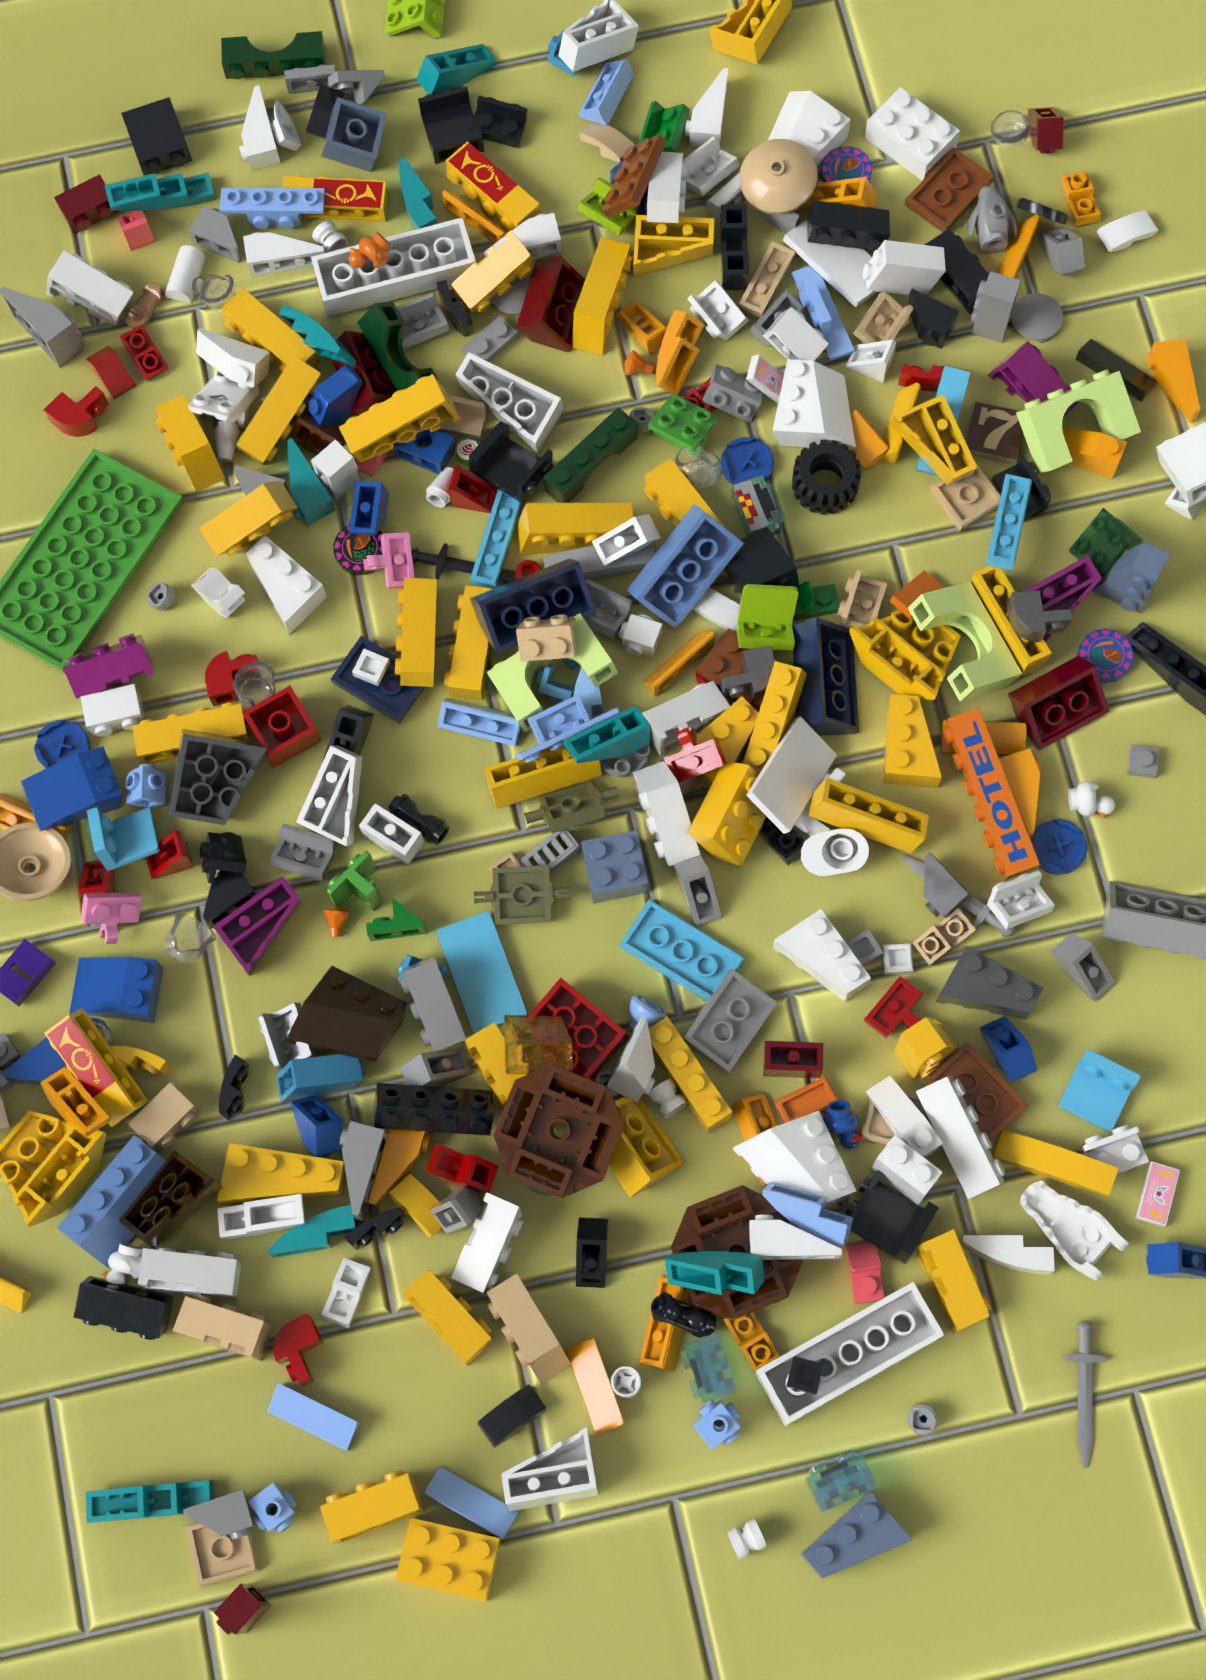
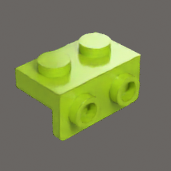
M599 177L595 182L593 191L579 202L577 211L604 226L610 232L620 236L636 222V215H638L641 202L639 206L609 218L602 213V210L606 203L604 201L605 196L612 189L613 185Z

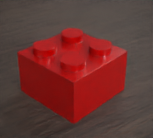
M291 685L242 712L258 743L261 746L267 747L265 755L273 768L321 742L315 725Z

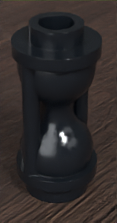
M407 794L395 796L389 804L388 809L391 810L390 813L405 823H415L418 831L422 833L423 838L429 844L432 842L436 845L440 844L449 831V826L445 824L444 819L438 818L435 815L420 814L415 802Z
M667 1292L661 1293L652 1301V1317L657 1322L669 1323L692 1333L693 1336L698 1338L709 1337L715 1329V1315L702 1308L677 1300Z

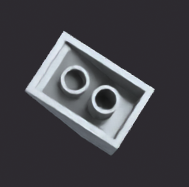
M6 287L0 289V293L12 316L59 368L84 350L80 341L83 337L75 327L77 325L75 320L68 312L63 314L55 305Z
M350 1121L349 1127H344L342 1131L340 1145H343L342 1154L352 1214L360 1223H363L367 1220L371 1207L368 1201L388 1135L383 1129Z

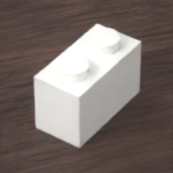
M792 307L781 313L762 335L787 360L815 361L829 344L824 339L823 334L819 330L812 328L805 321L804 315Z
M334 440L315 456L311 462L315 474L328 494L337 501L355 485L356 481L360 480L357 472L359 468L354 461L355 457L351 454L347 445L341 446Z
M135 684L80 697L86 727L92 736H107L112 731L120 729L133 730V725L140 724L141 721L145 720L141 696Z
M377 804L373 805L359 825L365 838L408 865L424 844L420 831Z

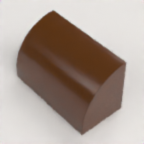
M309 412L297 417L291 438H293L295 443L315 455H318L334 440L341 446L347 445L339 428L342 425L320 426Z

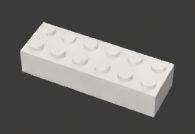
M463 218L385 237L392 247L388 251L389 258L387 263L379 268H374L373 262L367 256L364 266L354 268L350 265L348 261V256L351 252L350 248L359 249V244L312 256L311 259L327 317L373 306L375 303L388 302L438 289L436 282L447 280L448 286L451 285L476 262Z
M912 1282L759 1368L755 1374L786 1427L941 1339L944 1334L916 1285ZM794 1356L824 1364L816 1395L786 1387Z

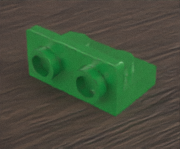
M657 101L651 102L639 143L660 134L667 140L662 152L677 153L690 109L684 103L664 109Z

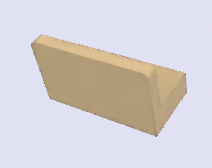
M451 396L462 420L453 423L450 419L440 423L441 429L439 430H444L450 435L481 441L487 420L485 403Z

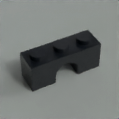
M747 204L721 205L722 287L725 291L746 290L749 284Z

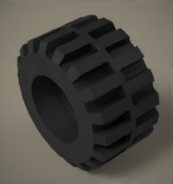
M820 440L819 445L815 442L810 443L809 449L804 447L801 450L800 456L797 455L793 468L792 490H795L794 496L796 500L801 499L800 505L804 508L809 506L810 512L815 513L816 510H820V515H826L827 511L835 514L838 513V508L845 510L848 508V502L852 504L855 500L861 478V464L859 459L855 460L856 454L853 450L848 452L847 445L842 444V446L837 445L838 441L832 440V444L827 443L826 440ZM820 470H830L835 472L841 480L832 485H823L815 481L812 474Z

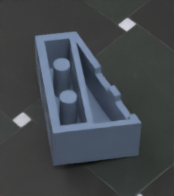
M1143 542L1128 550L1125 556L1119 555L1115 557L1112 563H1104L1099 572L1102 579L1091 591L1119 603L1127 611L1141 613L1170 553Z
M870 1491L800 1555L820 1578H825L909 1542L912 1539Z

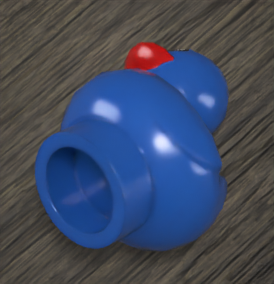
M837 1100L829 1103L827 1106L828 1111L823 1116V1121L828 1131L841 1134L839 1140L844 1148L853 1149L857 1147L859 1141L863 1138L860 1133L855 1131L859 1125L858 1115L851 1110V1104L848 1101Z

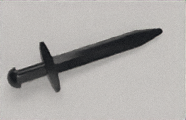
M444 543L439 555L421 552L419 548L411 550L414 564L421 562L436 566L435 579L437 580L442 575L444 568L472 574L475 562L447 557V543ZM503 569L499 580L506 582L514 581L515 571Z

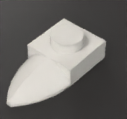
M276 101L274 105V121L270 124L274 133V140L281 147L297 151L302 144L295 125L286 109L279 101Z

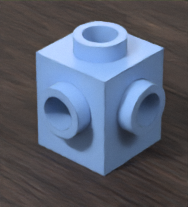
M151 764L139 765V768L129 771L125 781L127 788L126 804L145 809H152L165 804L168 789L166 782L167 772L158 770L156 766Z
M722 1399L716 1403L714 1400H711L699 1410L701 1415L693 1421V1427L710 1449L713 1450L721 1442L727 1445L739 1435L737 1430L740 1428V1422L738 1419L741 1415L731 1402L725 1404ZM720 1419L724 1423L722 1425H716L714 1421Z
M271 1483L248 1501L255 1511L252 1517L262 1531L267 1528L269 1532L278 1530L279 1533H282L295 1523L292 1518L298 1514L294 1508L298 1503L288 1489L283 1492L278 1483ZM277 1505L278 1511L274 1515L272 1509Z

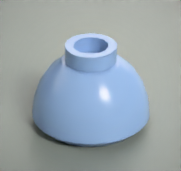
M641 995L632 997L629 1005L631 1017L629 1025L633 1029L641 1016L647 1018L648 1028L667 1017L665 1010L652 1000Z

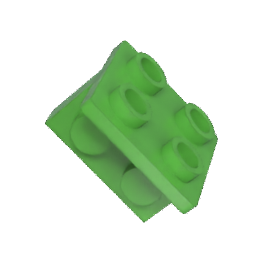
M672 394L651 419L648 428L653 431V435L699 458L704 451L708 433L716 424L718 416Z
M365 851L362 855L357 854L348 864L349 868L342 875H336L328 884L327 893L334 906L338 905L341 907L352 894H355L373 912L381 904L378 897L380 892L375 887L376 883L370 878L376 871V866L371 854Z

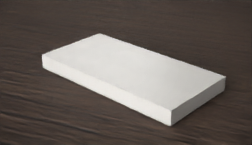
M807 220L785 234L783 241L853 306L858 307L877 293L876 291L866 290L863 268L872 257L865 250L807 242Z
M800 716L793 720L746 796L784 834L790 832L837 754Z

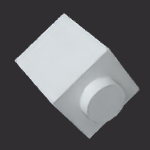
M650 514L628 520L592 542L603 565L606 566L640 551L661 539Z

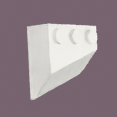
M812 91L789 92L768 141L788 139L801 144L811 153L818 169L822 165L824 157L830 151L838 148L848 138L851 119ZM776 166L773 169L775 171H780L781 167Z
M787 360L773 426V432L779 446L809 447L810 443L813 442L819 445L820 440H826L827 443L831 444L832 440L838 441L837 445L839 446L845 444L848 446V450H857L844 375L815 361Z
M819 1111L770 1128L733 1148L739 1157L742 1155L752 1167L750 1170L755 1176H760L767 1185L773 1182L827 1198L825 1208L845 1200L856 1192Z

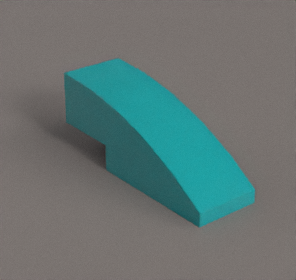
M405 157L401 158L399 169L401 190L407 216L413 229L416 230L437 224V219L431 211L434 207L430 191Z
M351 1205L328 1210L306 1220L303 1225L295 1226L268 1248L269 1255L273 1258L331 1248L330 1236L347 1234L358 1227L357 1219L352 1214Z
M701 1251L673 1254L665 1258L668 1284L718 1295H722L726 1289L755 1294L765 1281L761 1255L728 1251Z

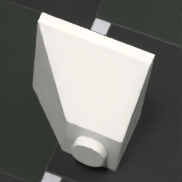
M641 1016L626 1041L607 1084L609 1089L635 1102L639 1101L643 1093L648 1095L655 1082V1079L651 1077L655 1063L647 1018Z

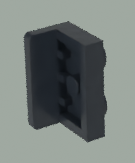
M208 832L206 842L201 843L199 853L200 859H203L202 873H206L207 882L214 884L217 870L245 873L247 862L241 836L231 832H223L222 834Z

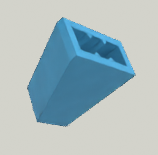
M341 1054L293 1059L276 1075L280 1102L286 1103L315 1095L319 1096L355 1088L363 1080L364 1065L362 1061H359V1058Z

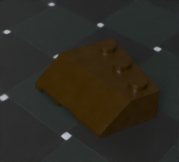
M331 966L304 1001L287 1036L286 1043L296 1045V1042L311 1044L312 1049L322 1050L323 1047L339 1050L341 1055L376 1062L403 1024L407 1002Z
M174 1150L119 1219V1222L155 1249L217 1193L222 1186Z

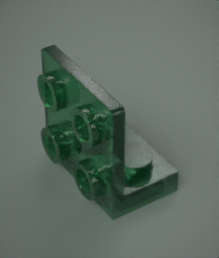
M1103 508L1070 547L1069 552L1078 560L1088 555L1103 578L1126 550H1130L1146 541L1123 521Z

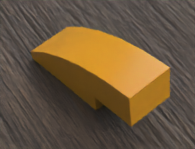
M674 310L662 340L656 369V385L669 394L677 396L700 350L695 347V344L705 325L689 313Z

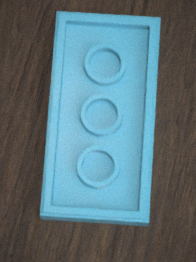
M651 899L648 900L619 944V948L706 1002L729 969L738 972L745 961V957Z
M489 911L436 930L473 1034L494 1022L497 1027L528 1016Z

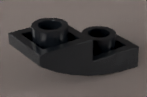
M320 84L306 133L323 139L326 138L337 97L343 99L345 92Z
M447 280L436 282L439 298L448 319L464 337L470 336L468 326L473 325L470 310H464L462 300L456 301L454 289L449 290Z
M766 816L758 833L787 865H790L801 856V848L805 840L793 828L790 832L784 834Z
M234 1055L228 1066L219 1096V1113L228 1121L232 1115L236 1116L242 1108V1098L244 1095L236 1087L237 1085H242L249 1074V1070H247L249 1067L248 1063L237 1055Z
M399 1207L384 1211L361 1223L345 1239L355 1250L360 1246L364 1248L375 1237L373 1232L376 1229L384 1236L388 1233L391 1235L396 1233L404 1224L402 1219L406 1215Z
M528 1384L487 1413L478 1421L477 1425L495 1448L519 1433L521 1427L545 1413L546 1406L530 1384Z

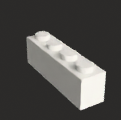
M949 1075L916 1091L936 1134L943 1142V1149L967 1198H972L1003 1183L1004 1179L1002 1176L1005 1175L1003 1166L998 1159H993L989 1151L992 1148L991 1142L985 1132H980L976 1124L979 1121L978 1116L972 1105L967 1106L963 1098L965 1090L958 1078L954 1080L953 1076Z

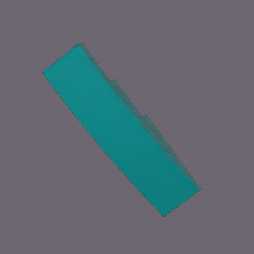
M155 173L105 185L111 210L164 209L216 199L209 173L183 178L182 173L158 179Z
M283 305L279 315L292 324L291 329L305 339L303 342L319 356L355 366L357 361L348 349L328 330L304 313Z
M213 1480L88 1491L86 1492L87 1523L182 1515L184 1514L183 1509L213 1500L214 1483Z

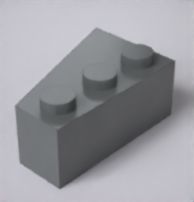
M966 946L936 1002L950 1003L963 1006V1008H975L990 1011L989 1013L1026 1020L1043 987Z

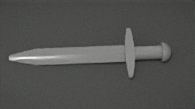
M904 855L903 860L918 876L924 879L925 863ZM972 895L961 904V906L977 916L973 923L976 928L984 921H987L1001 931L1004 937H1010L1014 934L1015 926L1006 930L988 905L983 904Z
M1084 1320L1076 1325V1330H1079V1354L1063 1355L1062 1359L1077 1362L1078 1446L1082 1465L1087 1468L1093 1445L1092 1363L1107 1361V1357L1091 1354V1330H1094L1090 1322Z

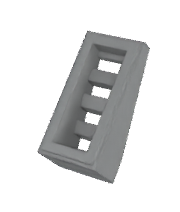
M568 830L554 832L522 857L519 862L523 867L533 866L530 861L535 859L539 866H544L546 863L540 857V854L544 853L550 860L548 865L551 873L580 853V846ZM561 839H563V841L569 847L566 850H564L558 842ZM551 846L559 853L558 857H555L549 848Z

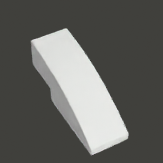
M302 1194L243 1202V1205L217 1208L220 1238L225 1241L271 1233L305 1224Z
M963 1235L960 1238L963 1248L993 1264L1032 1274L1050 1275L1055 1271L1053 1247H1023V1235Z

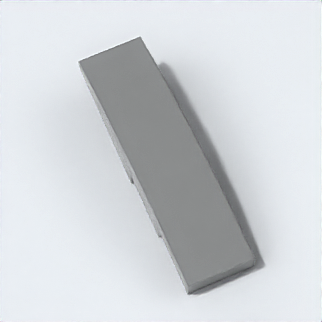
M654 542L640 551L606 566L603 565L594 545L543 557L546 568L570 558L579 561L585 579H592L602 575L611 578L643 569L656 553V546Z

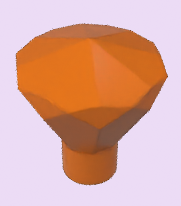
M634 350L630 352L625 360L626 376L640 372L651 374L654 364L646 362Z
M338 905L324 909V916L330 926V936L341 937L342 927L351 912Z

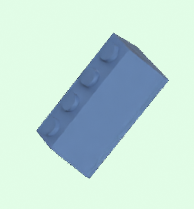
M694 504L628 587L627 591L640 603L677 629L744 543Z
M134 1135L57 1228L107 1268H110L108 1264L110 1255L118 1251L120 1243L130 1244L136 1236L120 1223L119 1219L166 1160Z

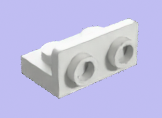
M1129 1125L1118 1127L1112 1130V1136L1102 1138L1101 1134L1085 1140L1086 1145L1079 1150L1082 1155L1119 1168L1117 1174L1149 1163L1138 1137L1140 1133L1138 1126L1131 1129Z

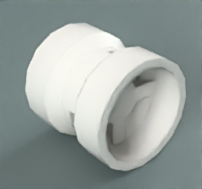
M330 220L322 222L313 231V240L318 245L324 247L325 253L346 248L348 245V239L342 233L337 232L336 225Z
M672 1078L662 1082L648 1094L653 1102L661 1105L659 1112L664 1119L679 1112L688 1104L683 1095H677V1085Z
M623 1366L613 1373L611 1386L618 1397L630 1399L639 1392L641 1378L634 1368Z
M755 1519L747 1521L741 1530L733 1528L726 1531L739 1560L747 1557L749 1550L755 1549L759 1551L767 1547Z

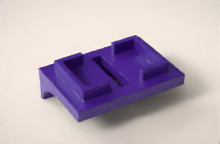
M24 939L0 968V993L20 1007L56 962ZM16 964L33 978L27 981L14 971L12 967Z

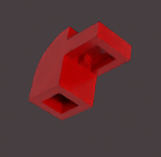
M95 386L78 403H75L65 393L61 392L43 410L49 421L60 431L69 436L81 437L89 435L98 429L93 419L102 415L109 403L104 393Z
M224 651L216 655L209 662L205 671V683L208 697L213 706L239 701L236 680L262 675L261 665L256 655L243 654L231 660L228 652Z
M435 1144L425 1172L446 1180L445 1182L457 1187L466 1185L474 1192L490 1193L499 1165L476 1155H464L443 1145Z
M306 1313L284 1325L278 1332L273 1346L275 1361L282 1364L289 1360L290 1364L286 1366L287 1372L293 1382L298 1381L302 1386L314 1381L302 1353L323 1343L311 1315Z

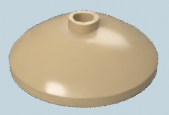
M773 139L756 146L744 159L739 175L742 193L749 204L761 212L773 215L787 214L803 206L814 193L818 179L817 166L811 153L801 144L788 139ZM776 166H780L781 170L775 172L773 171V168Z
M22 823L11 826L0 833L1 895L16 901H35L53 894L62 886L70 872L71 854L65 839L56 830L50 828L39 831L37 823ZM30 867L35 868L32 873L26 872Z

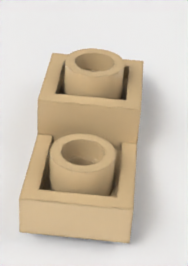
M591 122L579 131L580 141L600 147L601 156L615 162L623 161V155L627 148L635 145L625 135L609 125Z
M957 908L939 924L933 925L912 944L926 962L932 965L969 938L978 929L963 910Z

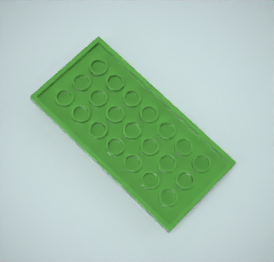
M93 448L0 580V637L65 673L63 667L64 664L68 663L67 658L79 654L184 502L183 497Z

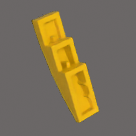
M1005 1130L1001 1131L992 1156L995 1159L1048 1179L1050 1177L1075 1188L1082 1187L1105 1197L1110 1195L1119 1169L1062 1147Z

